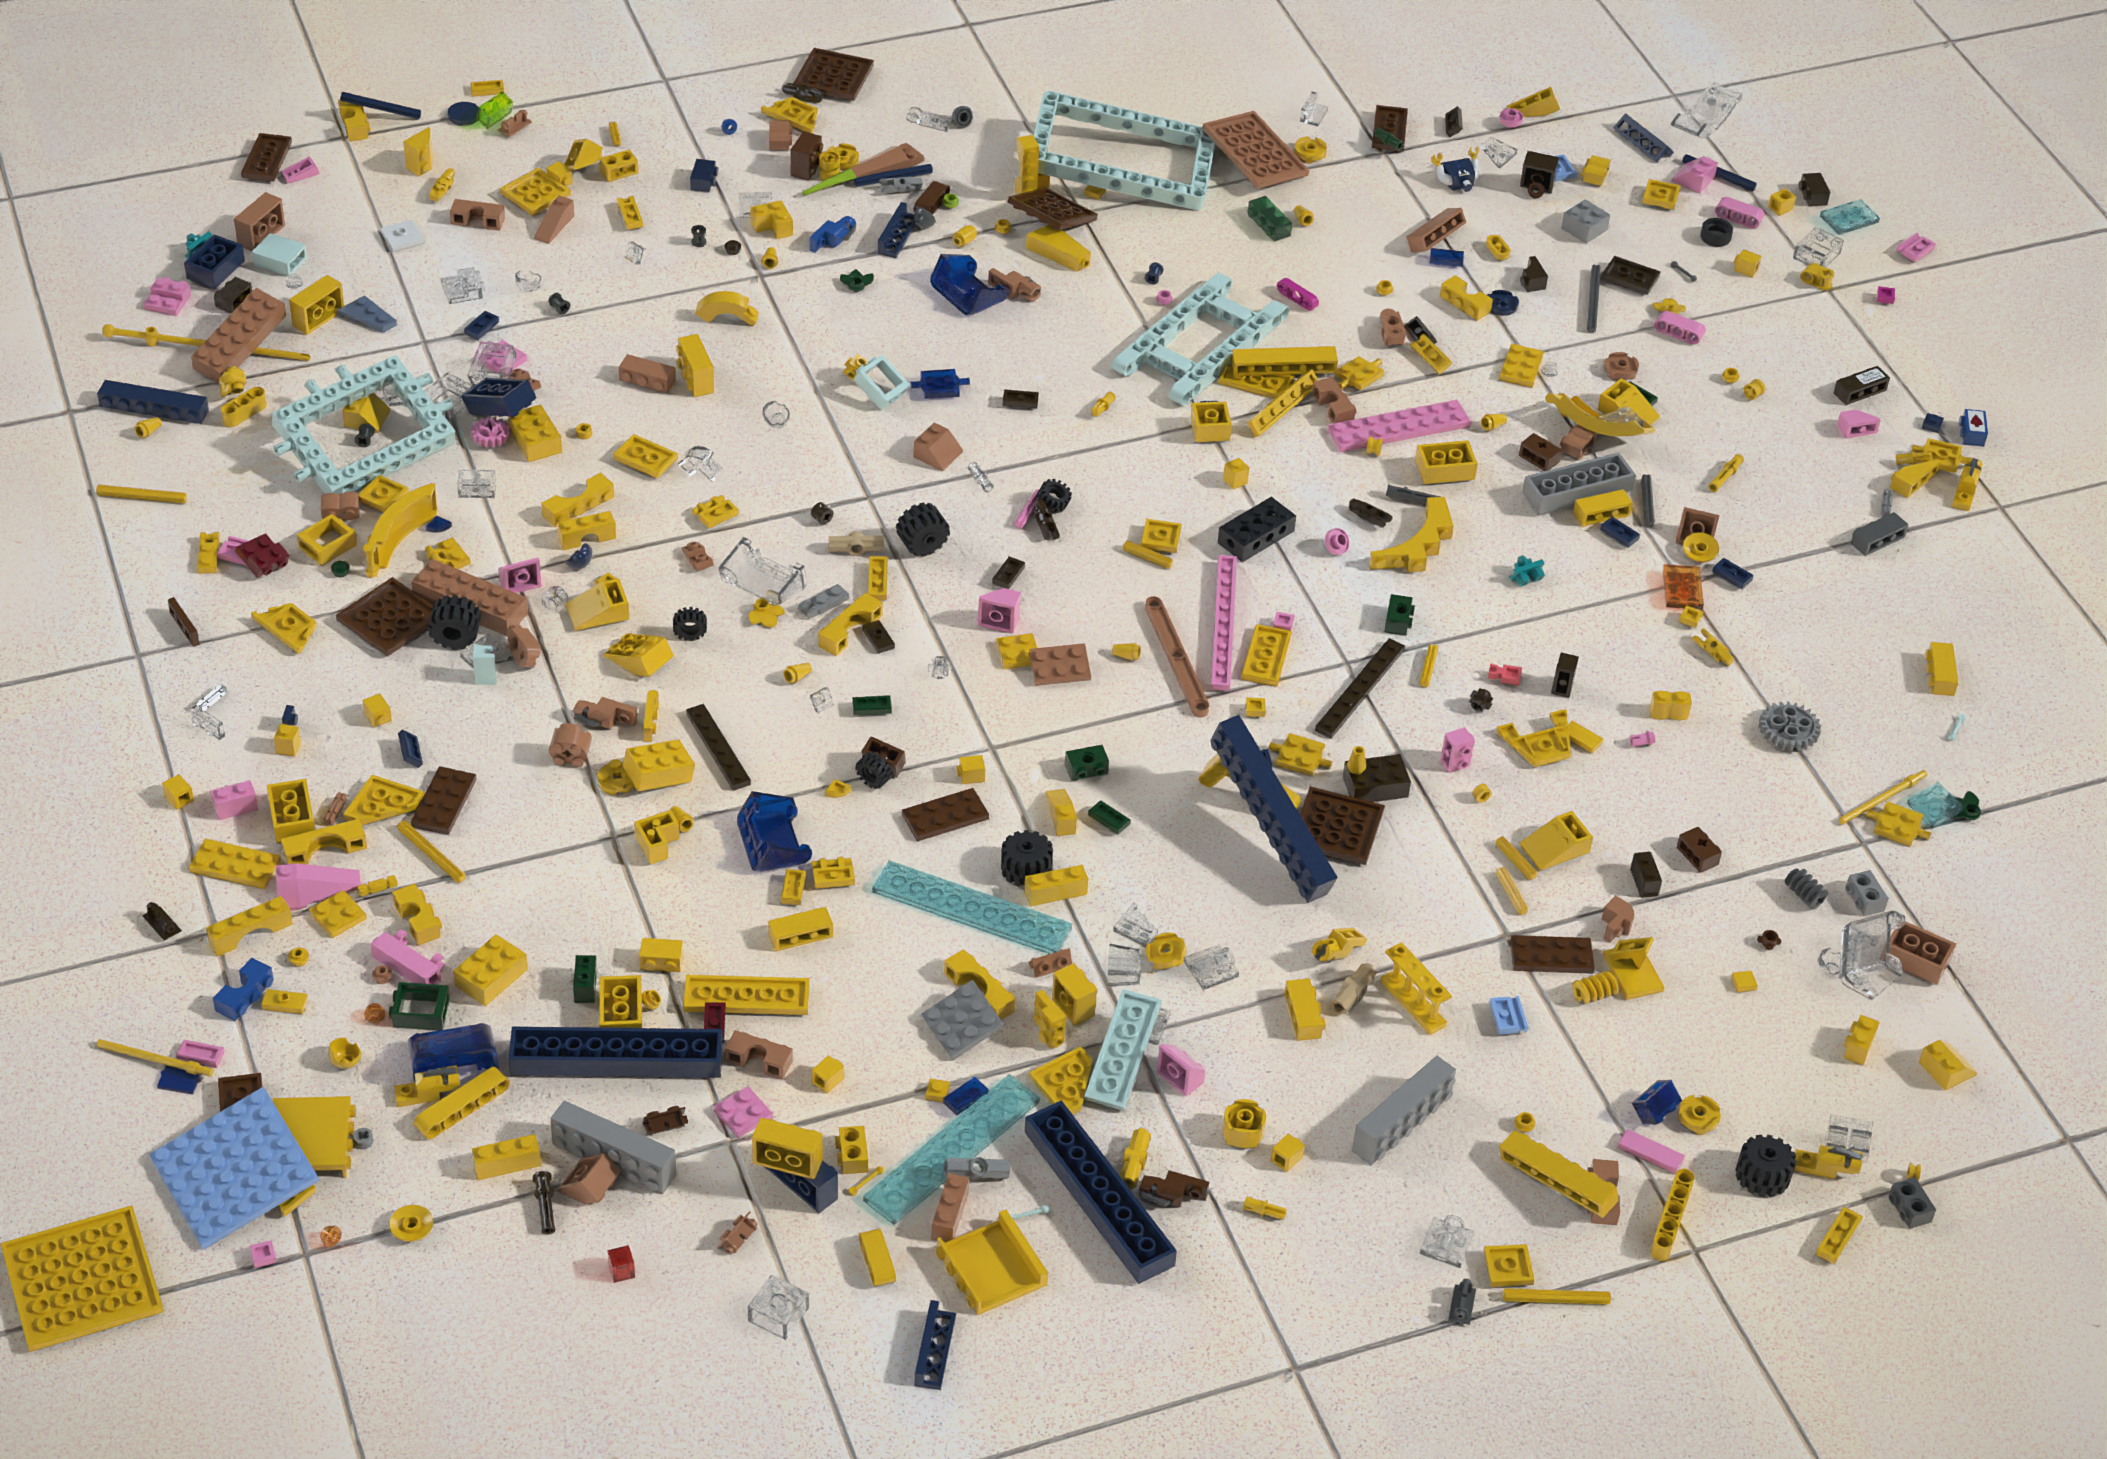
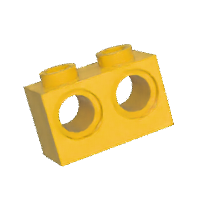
M630 149L604 156L600 159V172L608 182L638 174V160Z
M865 1126L839 1127V1136H835L836 1149H840V1153H837V1164L842 1166V1173H868Z

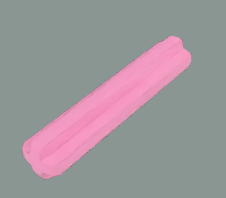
M1039 489L1035 490L1014 522L1015 526H1018L1019 529L1023 528L1033 513Z

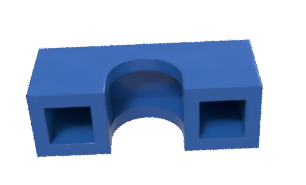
M251 958L239 970L240 981L244 986L232 988L225 985L213 997L215 1012L233 1021L244 1015L247 1008L259 999L266 988L272 985L274 981L272 967Z

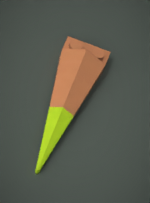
M908 143L892 146L804 190L802 194L805 196L841 182L875 173L913 167L925 161L924 155Z

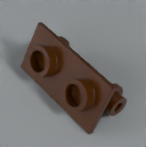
M673 1106L665 1112L653 1111L647 1113L642 1122L643 1124L648 1123V1125H645L646 1134L651 1133L653 1135L666 1131L664 1123H668L670 1130L685 1127V1124H688L687 1116H683L686 1108Z

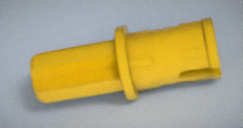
M1109 391L1103 398L1098 399L1096 405L1091 409V415L1098 417L1103 411L1108 410L1109 405L1116 400L1115 394Z
M1912 451L1907 454H1896L1897 465H1913L1932 460L1931 452L1915 453Z
M1246 1196L1243 1205L1244 1210L1261 1214L1262 1217L1268 1215L1283 1220L1287 1213V1209L1269 1204L1268 1200H1257Z

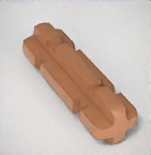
M338 792L327 811L328 813L323 818L326 825L329 824L331 826L335 823V818L338 817L347 800L345 793Z

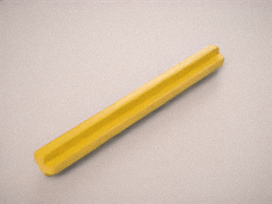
M97 485L96 493L99 496L186 503L187 494L184 492Z
M403 820L398 824V830L457 883L465 880V873L407 821Z
M1503 1289V1300L1512 1302L1610 1304L1611 1293L1609 1291Z

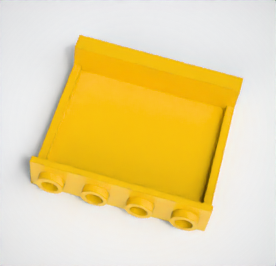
M351 1096L273 1098L272 1102L314 1170H342L343 1178H347V1169H351V1156H349V1152L353 1151V1139H350V1135L354 1134L352 1118L356 1117V1105H352Z
M1007 1209L999 1212L997 1221L944 1243L941 1237L937 1238L935 1252L938 1259L943 1260L949 1276L954 1277L958 1290L965 1294L968 1306L971 1309L973 1308L977 1315L1047 1286L1048 1271Z

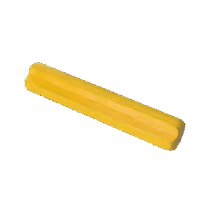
M1128 540L1123 544L1124 551L1167 569H1170L1173 565L1172 558Z
M1430 644L1428 646L1419 682L1421 687H1428L1430 684L1438 653L1437 645Z
M1504 836L1496 839L1495 844L1528 880L1537 877V871Z
M1505 867L1498 868L1496 875L1519 915L1526 914L1528 906Z

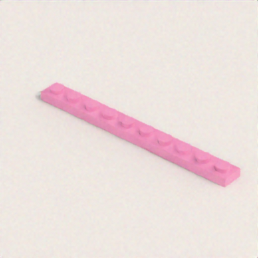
M1219 555L1211 690L1230 691L1237 556Z

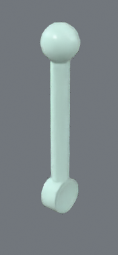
M1963 714L1958 715L1955 728L1948 736L1949 740L1953 741L1956 739L1955 734L1961 722L1965 720V715Z
M1044 1205L1040 1209L1010 1215L1015 1220L1038 1213L1046 1214L1049 1212V1207Z

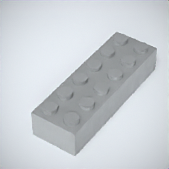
M1618 452L1525 476L1522 493L1537 514L1540 515L1574 506L1576 499L1622 489L1625 492L1633 491L1636 474Z
M1436 1055L1356 1125L1352 1152L1369 1165L1374 1164L1377 1160H1382L1389 1149H1394L1404 1136L1408 1137L1411 1134L1413 1128L1423 1124L1430 1113L1434 1114L1444 1101L1450 1100L1453 1095V1085L1456 1081V1068Z
M565 1100L550 1118L552 1144L558 1149L571 1152L578 1158L605 1153L621 1170L619 1175L662 1194L676 1177L675 1149Z

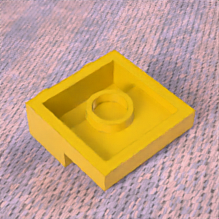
M1042 989L1036 992L1033 1019L1036 1025L1040 1027L1038 1035L1041 1042L1046 1043L1050 1049H1053L1065 1042L1066 1015Z

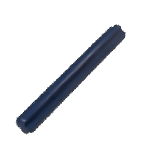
M341 92L340 101L415 119H420L421 110L347 92Z
M1685 154L1682 162L1686 164L1698 158ZM1720 167L1716 169V177L1750 191L1756 189V182Z
M931 164L871 174L855 178L854 184L856 187L880 183V179L933 173V167Z

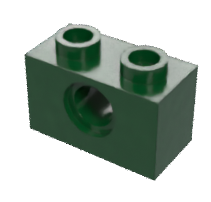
M1391 594L1384 632L1406 636L1407 629L1412 627L1413 618H1410V616H1414L1415 605H1412L1413 597Z
M1102 744L1065 751V767L1071 781L1108 774L1109 759Z
M576 955L573 981L574 1003H595L597 983L596 955Z

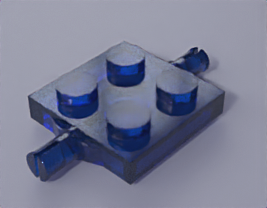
M955 369L921 371L920 381H910V388H921L925 399L960 397V385H970L969 377L959 378L956 375Z

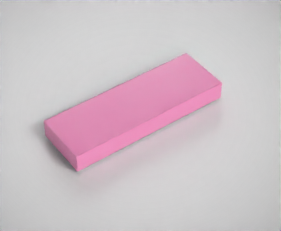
M1629 1129L1625 1131L1618 1144V1148L1676 1174L1685 1158L1684 1154Z

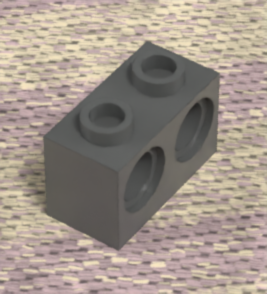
M1916 1177L1892 1184L1889 1200L1896 1207L1901 1220L1907 1224L1909 1229L1932 1222L1936 1208Z

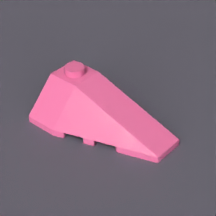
M297 863L276 866L278 897H283L291 911L306 908L307 904L315 901L323 902L326 897L337 894L342 890L348 893L356 890L357 886L361 885L359 870Z

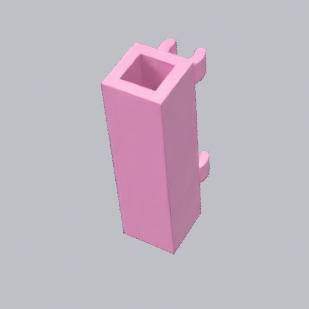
M402 929L394 937L384 932L371 943L372 957L389 966L393 971L410 982L436 985L441 980L440 969L445 965L441 960L444 956L436 953L432 956L431 960L425 958L406 945L408 940L404 937L407 936V933Z

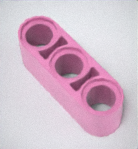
M1729 197L1721 198L1715 207V214L1718 217L1753 229L1759 226L1765 216L1761 208Z
M1663 311L1654 323V327L1658 332L1690 344H1698L1706 332L1703 324L1669 311Z

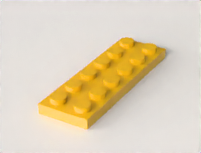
M686 975L684 1012H705V1002H726V1013L808 1015L810 978Z

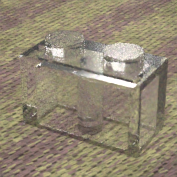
M459 470L457 479L458 498H495V470Z

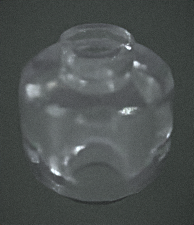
M552 586L542 595L541 603L548 612L557 613L566 606L569 596L564 588Z

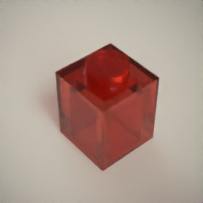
M629 1245L607 1250L608 1266L613 1282L616 1283L635 1278L634 1260Z

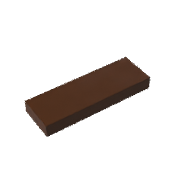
M174 597L169 598L167 601L169 613L193 647L200 645L196 628Z

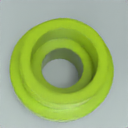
M949 193L942 199V204L947 208H954L958 206L959 200L955 194Z

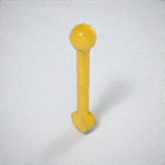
M882 1166L876 1167V1171L857 1186L850 1187L849 1194L855 1196L857 1190L876 1175L882 1174L884 1168Z

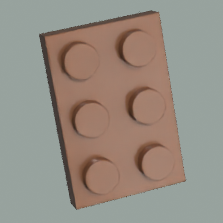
M1085 643L1029 649L1035 686L1091 680Z

